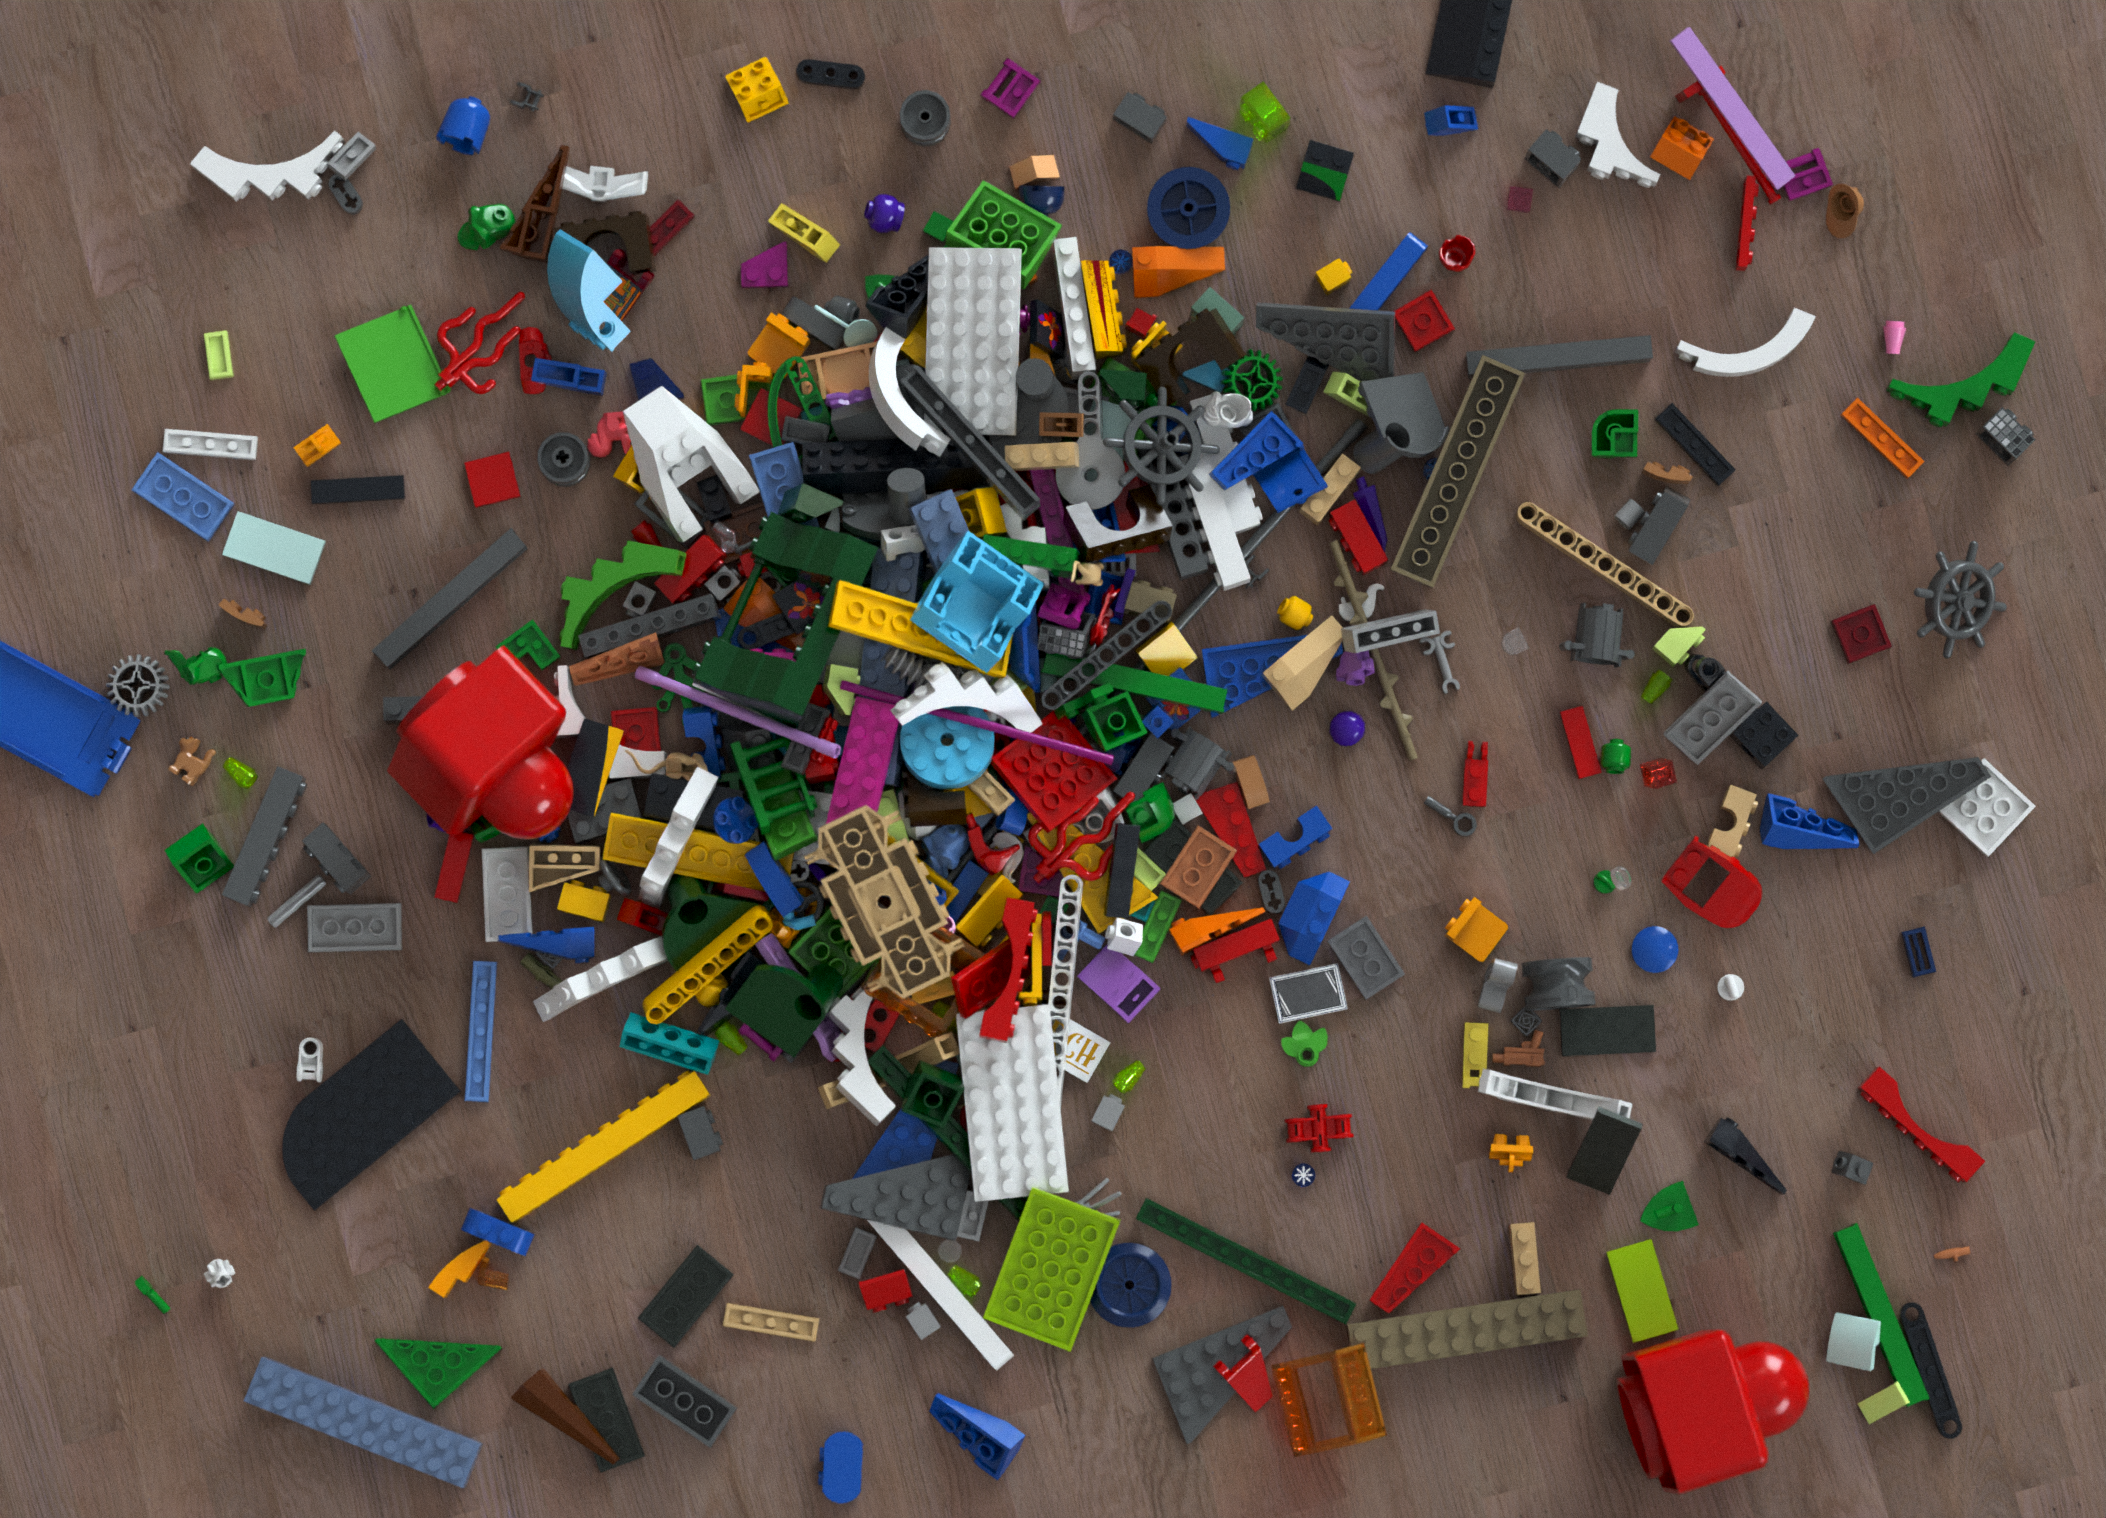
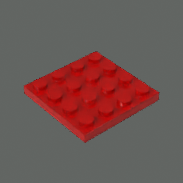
M1054 710L1041 720L1043 723L1041 726L1031 732L1094 750L1069 719L1067 720L1066 716L1057 719ZM1020 739L1014 740L992 757L990 762L1047 834L1083 807L1091 797L1096 796L1117 780V777L1103 762Z

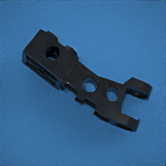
M1692 654L1685 662L1686 672L1704 693L1726 673L1724 667L1716 659L1703 655ZM1699 659L1695 666L1696 672H1694L1692 664L1695 660ZM1767 701L1746 718L1730 735L1761 770L1799 736Z

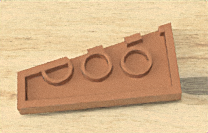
M655 632L571 665L569 668L574 685L577 686L636 672L639 666L646 668L661 666L665 661Z

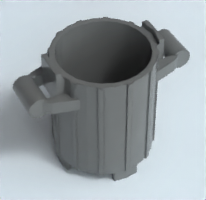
M1581 603L1578 610L1575 643L1564 641L1559 645L1561 651H1571L1570 661L1576 660L1590 664L1614 665L1617 668L1621 667L1622 660L1632 659L1635 656L1633 650L1620 649L1623 609L1620 608L1617 611H1613L1614 605L1604 603L1602 606L1585 608L1586 603Z
M1190 726L1185 734H1182L1178 729L1171 731V736L1176 741L1182 742L1161 778L1165 780L1167 776L1172 779L1171 782L1179 788L1178 791L1185 795H1188L1191 791L1196 794L1194 798L1198 800L1220 767L1226 769L1229 774L1236 772L1235 765L1232 762H1227L1232 755L1229 750L1226 752L1213 741L1194 731Z

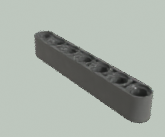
M1163 600L1155 602L1044 691L1041 696L1043 707L1048 710L1059 708L1167 621L1172 614L1170 604ZM1157 605H1164L1167 608V615L1164 618L1156 616L1155 607ZM1141 619L1149 623V629L1145 633L1139 632L1136 628L1137 622ZM1126 634L1131 638V643L1128 647H1121L1119 645L1118 638L1120 635ZM1103 649H1109L1113 653L1111 661L1104 662L1101 660L1100 652ZM1086 663L1094 667L1095 671L1091 677H1086L1082 673V666ZM1072 678L1075 680L1076 688L1074 691L1069 692L1064 689L1063 683L1065 679ZM1048 693H1055L1057 695L1058 702L1055 706L1046 704L1045 696Z

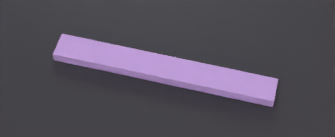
M1687 27L1671 39L1670 43L1774 189L1778 190L1794 178L1795 174L1692 29Z

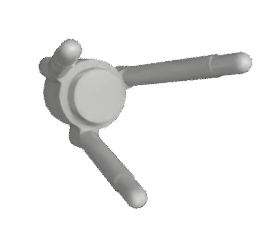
M1106 1178L1085 1197L1075 1203L1095 1210L1121 1196V1192L1110 1195L1092 1206L1089 1202L1086 1203L1109 1182V1179ZM1120 1211L1109 1212L1106 1215L1114 1217L1120 1215Z

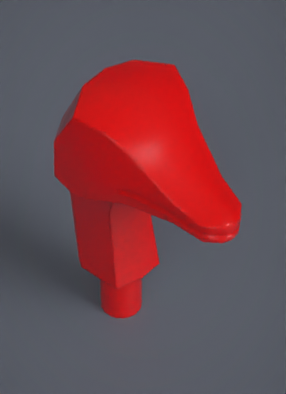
M966 814V821L969 827L967 833L975 860L989 874L995 875L999 873L1012 855L1020 849L1019 844L1001 849L990 848L985 843L981 826L977 824L973 814Z

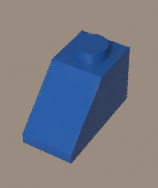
M1444 105L1424 113L1428 135L1445 136L1478 129L1474 107Z

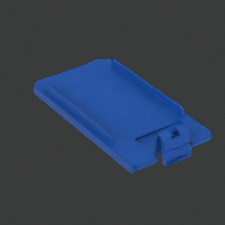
M0 641V747L92 797L95 795L99 796L110 775L102 772L104 767L118 774L132 747L119 740L123 737L130 741L141 720L138 719L139 717H135L133 712L129 716L125 715L126 708L118 711L117 703L112 705L111 700Z

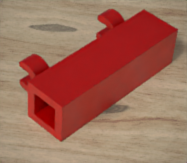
M1270 918L1192 950L1194 955H1191L1190 958L1195 969L1200 968L1201 972L1210 969L1217 984L1225 980L1219 966L1223 963L1261 948L1268 963L1277 960L1271 944L1279 942L1280 939Z

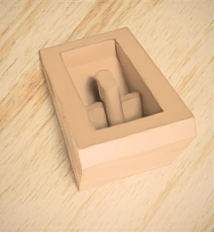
M1054 155L1030 156L1009 166L1015 189H1019L1021 185H1034L1060 178Z

